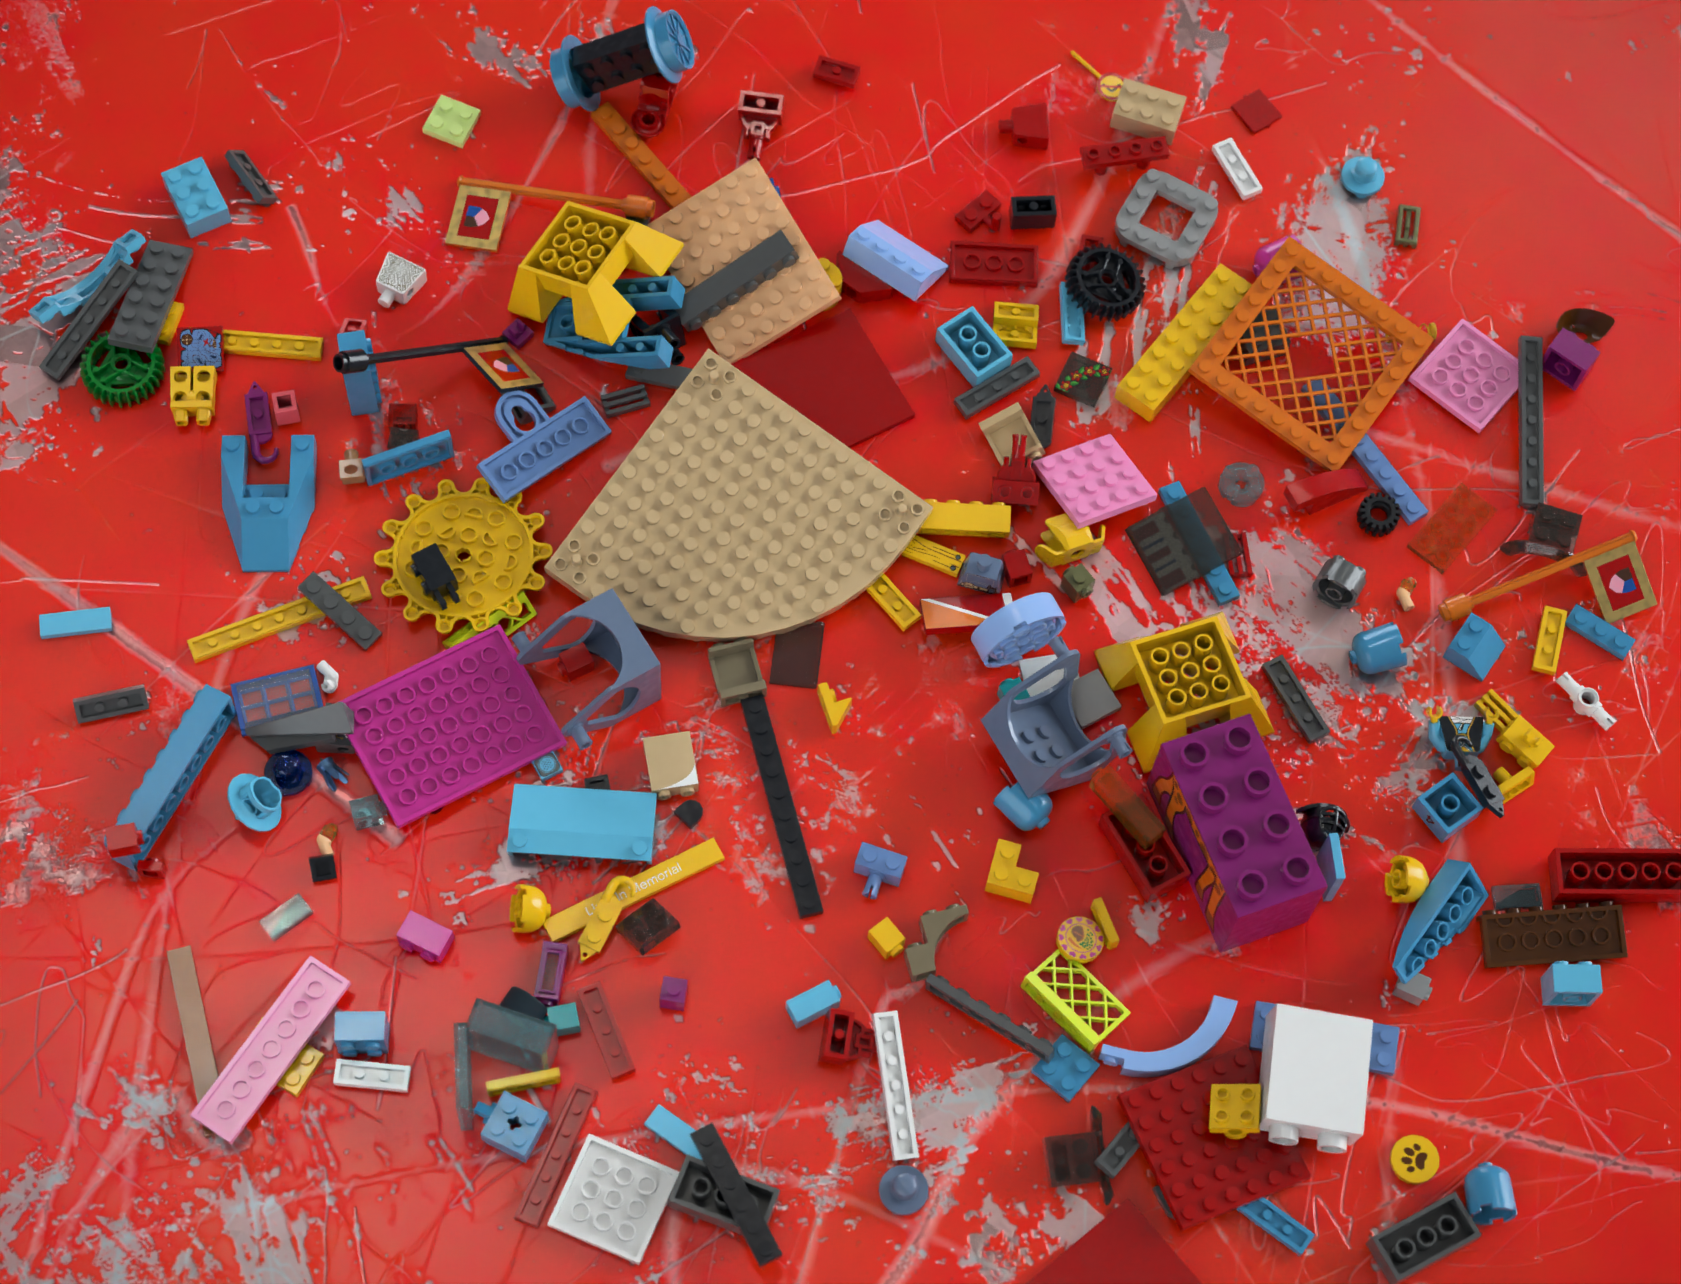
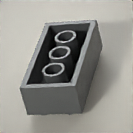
M687 1154L669 1197V1207L742 1235L703 1160ZM741 1175L768 1226L780 1196V1189Z
M1453 1192L1371 1237L1366 1245L1389 1284H1399L1472 1244L1482 1234L1457 1193Z

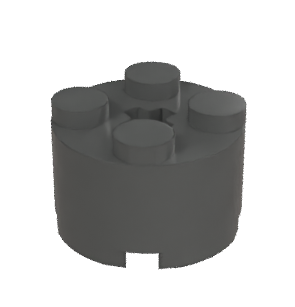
M1335 555L1324 563L1313 583V591L1316 589L1319 593L1317 597L1330 607L1340 609L1342 606H1348L1347 609H1350L1356 603L1366 584V571L1364 568L1346 561L1344 557Z

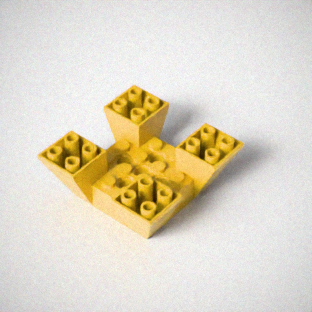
M567 201L519 265L507 309L511 313L543 323L562 296L572 298L576 334L612 346L636 313L635 309L612 285L625 267L653 277L663 276L684 247V244L638 222Z
M1223 611L1182 623L1180 627L1151 636L1135 637L1094 650L1103 676L1111 690L1115 691L1139 683L1148 704L1149 710L1127 731L1143 773L1151 772L1162 743L1187 735L1186 727L1215 718H1219L1220 723L1251 714L1260 737L1275 732L1257 690L1243 677L1234 657V654L1239 653L1240 650Z

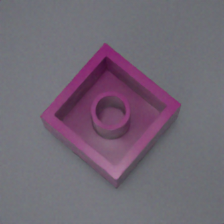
M1562 328L1543 356V370L1576 391L1591 371L1601 352L1596 350L1593 345L1578 338L1575 333Z

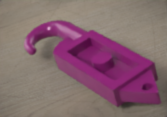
M254 381L248 394L244 395L251 454L257 462L268 464L277 458L279 449L275 448L274 453L269 457L261 455L260 445L270 441L273 433L268 394Z

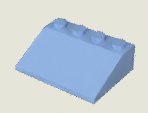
M879 220L862 224L849 235L842 254L913 301H916L949 269L948 264Z

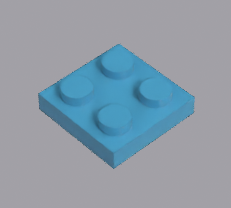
M1062 1034L1052 1046L1054 1048V1057L1048 1064L1040 1059L1031 1072L1069 1103L1099 1068L1100 1064Z

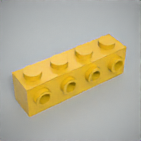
M936 499L924 500L933 506V510L917 534L1009 538L1011 506H1006L1003 502L984 505L980 501H971L969 504H964L958 500H948L947 503L937 502Z

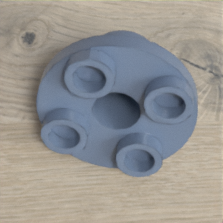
M899 1165L889 1169L883 1175L879 1185L881 1202L894 1215H910L919 1211L926 1203L929 1193L925 1176L918 1169L908 1165Z

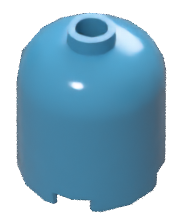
M1393 622L1360 632L1353 638L1349 657L1351 663L1357 664L1363 673L1375 674L1407 665L1406 652L1401 653L1399 645L1403 643V639L1397 625L1393 624Z
M1019 782L1012 788L1007 785L995 797L993 802L1022 831H1031L1036 827L1042 829L1050 821L1048 816L1053 808L1052 800L1047 793L1028 799Z
M1483 1162L1467 1173L1464 1178L1466 1208L1475 1224L1493 1225L1492 1220L1503 1218V1222H1508L1517 1216L1511 1178L1505 1169L1492 1165L1490 1162Z

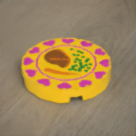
M1075 916L1068 918L1061 924L1057 932L1056 944L1060 953L1066 959L1079 961L1078 963H1087L1093 961L1101 953L1104 946V935L1101 928L1094 921L1086 917Z

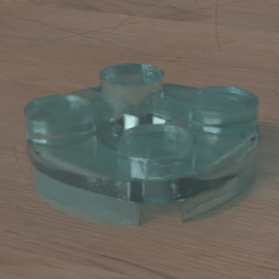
M1244 462L1227 465L1218 482L1221 496L1223 498L1226 497L1227 500L1231 501L1230 504L1238 507L1254 504L1262 495L1265 485L1263 475L1260 473L1258 466ZM1239 480L1247 484L1244 489H1241L1240 485H1236Z

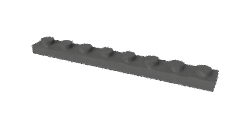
M1521 335L1518 338L1519 506L1541 508L1544 505L1543 342L1541 337Z

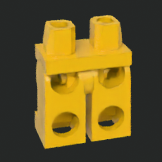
M191 366L170 367V408L176 426L188 425V416H196L197 425H210L211 416H215V389L217 383L215 366H194V371H192Z

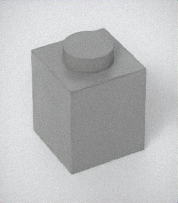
M1417 973L1406 984L1402 983L1398 978L1392 995L1419 1006L1423 1000H1428L1433 988L1429 987L1432 978Z

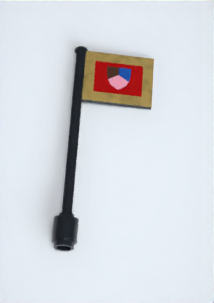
M505 335L497 338L366 354L363 349L340 351L333 358V366L337 372L350 374L364 372L369 364L463 352L499 393L538 388L544 384L508 345V339Z

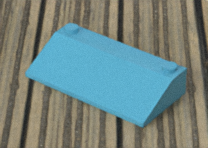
M514 784L507 853L508 855L529 853L636 860L652 864L657 793Z

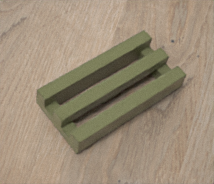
M1399 204L1394 245L1403 244V247L1411 245V248L1416 249L1421 207ZM1403 210H1405V211H1406V219H1405L1404 238H1400V237H1401V228H1402V219H1403ZM1411 211L1415 212L1412 240L1408 239Z

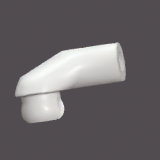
M322 660L316 667L324 676L321 688L324 692L333 693L338 687L339 674L325 660Z

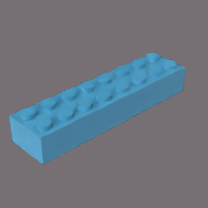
M207 684L196 693L190 710L187 709L183 713L181 724L171 732L165 749L162 748L158 752L156 763L152 769L149 768L145 772L140 788H136L130 797L131 802L126 809L124 808L120 811L117 817L118 822L116 825L134 822L137 829L142 830L144 844L140 845L141 853L111 858L136 872L138 860L146 858L237 714L231 696ZM105 835V837H104V845H105V847H106V849H107V841H106V835Z

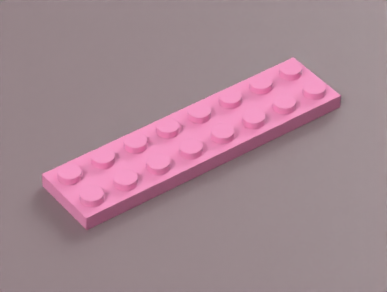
M310 955L190 1116L232 1144L351 985L350 981Z

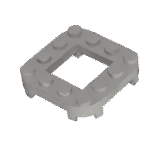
M1150 169L1138 179L1120 209L1114 226L1115 233L1122 246L1126 248L1129 244L1165 262V267L1168 269L1185 265L1189 266L1194 261L1195 255L1209 231L1214 227L1218 214V201L1208 193L1168 173ZM1157 195L1194 212L1177 242L1139 223L1152 200Z

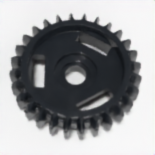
M1102 243L1098 247L1095 244H1092L1090 248L1084 247L1082 251L1079 250L1066 269L1067 273L1064 279L1067 282L1065 287L1069 288L1067 295H1073L1071 302L1077 301V309L1080 307L1084 308V314L1087 312L1092 313L1091 318L1097 315L1100 321L1104 317H1106L1108 322L1112 318L1118 321L1121 317L1125 319L1128 314L1133 313L1144 297L1143 291L1146 287L1143 284L1145 278L1141 277L1143 270H1137L1139 263L1133 264V256L1130 258L1126 257V251L1120 253L1118 251L1119 247L1113 250L1110 244L1104 248ZM1088 263H1098L1088 271L1081 269ZM1102 276L1110 277L1112 283L1106 284L1103 282ZM1123 276L1128 283L1129 289L1125 287Z

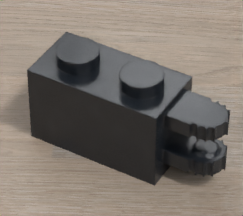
M436 543L411 555L413 564L410 565V568L416 578L420 576L422 580L420 585L426 596L430 594L433 601H437L442 610L447 608L444 596L450 594L455 604L460 602L456 592L459 590L457 579Z

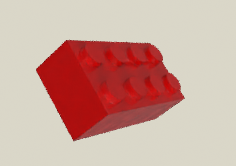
M1143 794L1101 815L1098 823L1146 903L1188 882L1191 875L1189 868Z

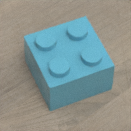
M1556 961L1540 978L1542 1004L1547 1006H1591L1603 993L1600 965H1592L1590 961H1582L1577 964H1568L1567 961Z

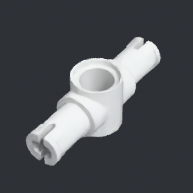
M1567 672L1556 680V683L1570 695L1569 698L1573 701V708L1578 714L1587 715L1589 718L1592 717L1605 731L1616 722L1602 707L1596 690L1589 687L1585 688L1583 685L1580 686ZM1582 698L1587 699L1590 704L1584 703Z

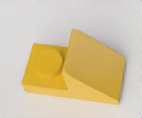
M827 682L818 684L817 694L831 734H835L851 707L852 698L837 702L833 688L829 689Z

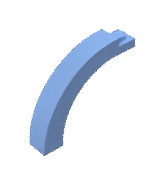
M1214 995L1203 1024L1188 1039L1174 1047L1155 1052H1136L1103 1044L1098 1059L1103 1060V1063L1109 1066L1122 1065L1120 1075L1130 1077H1159L1183 1070L1202 1059L1219 1042L1230 1024L1238 1001Z

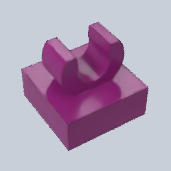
M517 318L502 332V335H505L508 342L519 350L534 336V331Z

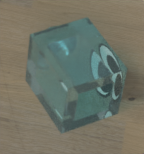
M377 794L349 801L356 831L384 824L383 816L387 815L383 801L379 802Z

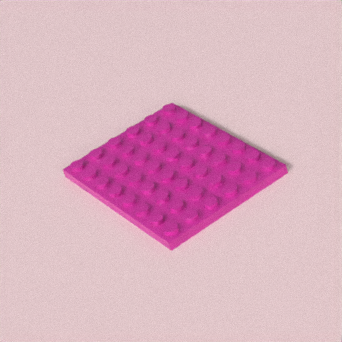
M500 624L339 701L344 702L354 712V734L346 736L398 829L567 745V741L526 669L516 660L518 655Z

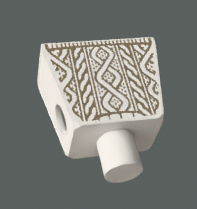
M388 252L376 279L377 291L381 293L378 303L385 308H389L394 300L401 304H406L427 282L426 269Z

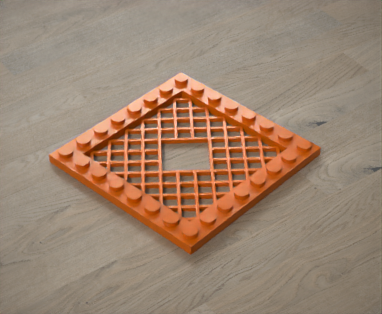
M1289 236L1189 368L1188 372L1329 472L1339 470L1433 342L1434 338ZM1292 269L1298 271L1296 273H1290ZM1301 276L1303 287L1292 288L1290 278ZM1286 278L1288 289L1277 290ZM1306 278L1316 285L1307 286ZM1319 289L1321 300L1310 301L1308 290ZM1304 291L1306 301L1295 303L1293 292ZM1324 291L1334 298L1325 299ZM1289 293L1290 303L1279 304L1278 294ZM1274 296L1275 305L1265 306L1270 298ZM1337 302L1339 313L1328 314L1326 303ZM1342 303L1353 311L1344 312ZM1322 304L1324 314L1313 316L1311 305ZM1307 306L1309 316L1298 317L1296 307ZM1292 308L1293 318L1282 319L1281 309ZM1276 309L1278 320L1267 321L1265 311ZM1261 312L1263 322L1252 323ZM1355 315L1357 325L1347 327L1345 316ZM1360 316L1371 324L1362 325ZM1340 317L1342 327L1331 328L1329 318ZM1325 319L1327 329L1316 330L1314 320ZM1310 320L1312 331L1301 332L1299 322ZM1294 322L1296 333L1285 334L1284 323ZM1279 324L1281 335L1270 336L1268 325ZM1264 326L1266 336L1255 338L1253 327ZM1249 328L1250 338L1240 339ZM1374 328L1376 338L1365 339L1363 329ZM1378 329L1387 334L1389 337L1380 338ZM1358 330L1360 340L1349 341L1348 331ZM1343 332L1345 342L1334 343L1332 333ZM1328 333L1336 373L1294 379L1286 338ZM1282 339L1284 349L1273 351L1271 340ZM1267 341L1269 351L1257 352L1256 342ZM1392 341L1394 351L1383 352L1381 342ZM1397 342L1402 345L1399 350L1397 347ZM1252 343L1253 353L1242 354L1240 344ZM1377 343L1379 353L1368 354L1366 344ZM1361 344L1363 355L1352 356L1351 346ZM1236 345L1238 355L1228 356ZM1346 346L1348 357L1337 358L1335 348ZM1285 354L1287 364L1276 365L1274 355ZM1270 356L1272 366L1260 367L1259 357ZM1394 356L1386 367L1384 357ZM1380 357L1382 368L1371 369L1369 359ZM1254 358L1256 368L1245 369L1243 359ZM1239 359L1241 370L1230 371L1228 361ZM1364 359L1366 370L1355 371L1353 360ZM1349 361L1351 372L1340 373L1338 362ZM1288 369L1290 379L1279 380L1277 370ZM1273 370L1274 381L1263 382L1262 372ZM1257 372L1259 383L1248 384L1246 374ZM1382 372L1374 383L1372 373ZM1242 374L1243 381L1235 375ZM1367 374L1369 385L1358 386L1356 375ZM1352 376L1354 387L1343 388L1341 377ZM1337 378L1339 388L1328 390L1326 379ZM1322 380L1323 390L1312 392L1311 381ZM1306 382L1308 392L1297 393L1295 383ZM1291 383L1293 394L1282 395L1280 385ZM1275 385L1277 396L1266 397L1264 387ZM1260 387L1261 394L1253 388ZM1370 389L1361 401L1359 390ZM1355 391L1357 401L1346 403L1344 392ZM1340 393L1342 403L1331 405L1329 394ZM1325 395L1326 405L1315 407L1313 396ZM1309 396L1311 407L1300 408L1298 398ZM1294 398L1296 409L1285 410L1283 400ZM1278 400L1279 406L1274 404L1272 401ZM1357 406L1349 417L1347 407ZM1343 408L1345 418L1334 419L1332 409ZM1328 410L1329 420L1318 421L1316 411ZM1312 411L1314 422L1303 423L1301 413ZM1297 413V418H1298V420L1295 419V418H1294L1293 416H1291L1290 414ZM1345 423L1337 434L1335 424ZM1330 424L1332 435L1321 436L1319 426ZM1315 426L1316 433L1308 427Z

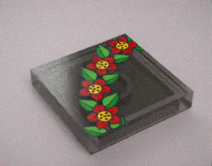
M1071 351L1054 387V391L1095 408L1112 372V368Z

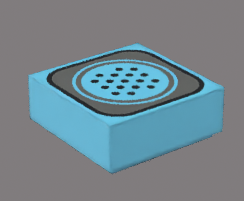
M553 751L532 761V765L542 782L563 772V768Z

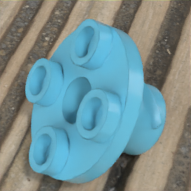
M1359 156L1348 160L1344 164L1340 176L1344 187L1358 198H1366L1377 193L1385 179L1381 165L1369 156Z

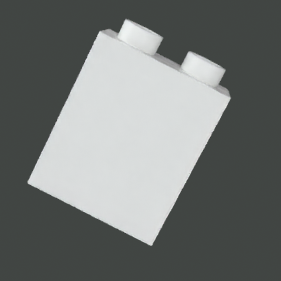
M1278 1003L1266 1015L1259 1084H1261L1262 1088L1260 1130L1269 1132L1268 1140L1270 1142L1281 1145L1298 1144L1299 1137L1317 1140V1149L1320 1151L1345 1153L1347 1145L1351 1146L1363 1136L1373 1020Z

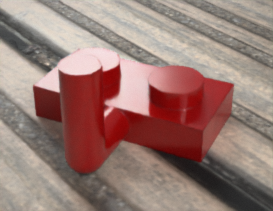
M985 190L957 213L955 220L969 233L973 232L983 222L991 230L998 231L1001 214L996 211L1001 208L1002 203Z

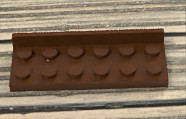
M1613 901L1598 902L1599 906L1590 907V903L1575 904L1576 908L1569 909L1564 904L1554 905L1552 910H1544L1543 906L1529 907V912H1520V908L1505 909L1506 913L1497 914V910L1482 911V915L1476 917V922H1480L1485 968L1549 964L1556 961L1575 962L1626 958L1628 954L1622 905H1613Z

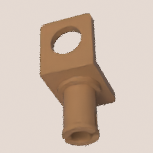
M347 449L344 452L345 460H339V475L344 485L366 481L362 458H358L359 454L355 449Z

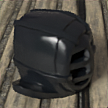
M1315 803L1296 810V814H1303L1300 825L1313 850L1320 851L1329 833H1338L1341 840L1344 833L1349 832L1350 821L1347 814L1337 805Z

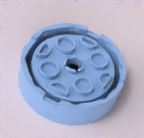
M1051 593L1031 594L1011 602L986 618L972 633L971 642L986 667L996 668L1009 665L1023 659L1021 655L1032 649L1036 652L1047 645L1065 627V616Z

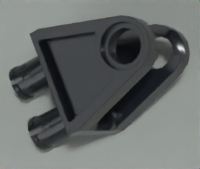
M674 309L658 310L656 314L660 322L649 326L635 314L629 324L635 337L662 335L673 347L671 363L673 365L681 364L684 361V355L678 348L686 345L680 315Z

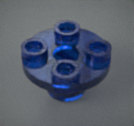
M291 750L276 753L266 763L264 776L271 779L272 783L280 789L282 797L296 795L310 786L312 782L313 770L311 763L299 751Z

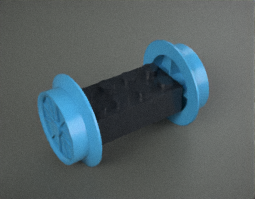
M652 6L646 10L643 24L584 44L573 35L565 36L561 47L554 49L550 54V71L555 88L568 107L576 108L582 106L585 110L592 112L599 106L601 91L661 72L670 83L680 82L683 71L691 69L694 65V48L687 26L681 16L673 9L662 12L659 8Z

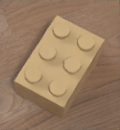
M1125 78L1112 114L1110 127L1145 138L1165 136L1167 144L1172 145L1184 109L1186 96Z

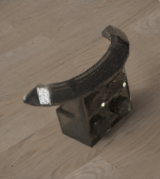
M1538 502L1532 513L1527 531L1529 533L1528 540L1508 541L1500 546V550L1509 556L1527 553L1556 561L1574 555L1573 552L1583 515ZM1583 562L1569 567L1575 576L1582 577L1587 575Z
M1091 1106V1132L1051 1136L1042 1139L1049 1188L1098 1182L1105 1205H1109L1114 1196L1109 1176L1094 1164L1104 1151L1102 1114L1095 1106Z

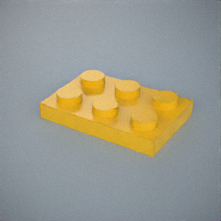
M306 1044L276 1085L298 1098L325 1058V1055Z

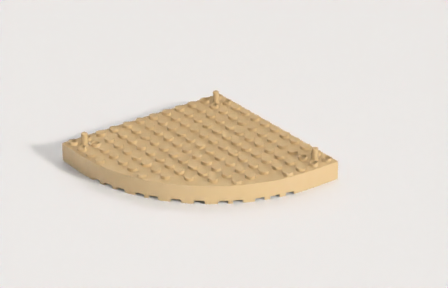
M708 348L544 566L545 573L586 602L613 588L636 626L642 630L655 632L665 637L682 638L696 642L713 641L726 643L735 641L738 638H753V640H757L771 635L784 634L801 626L812 624L816 620L841 609L842 606L858 597L876 582L901 555L930 516L933 506Z

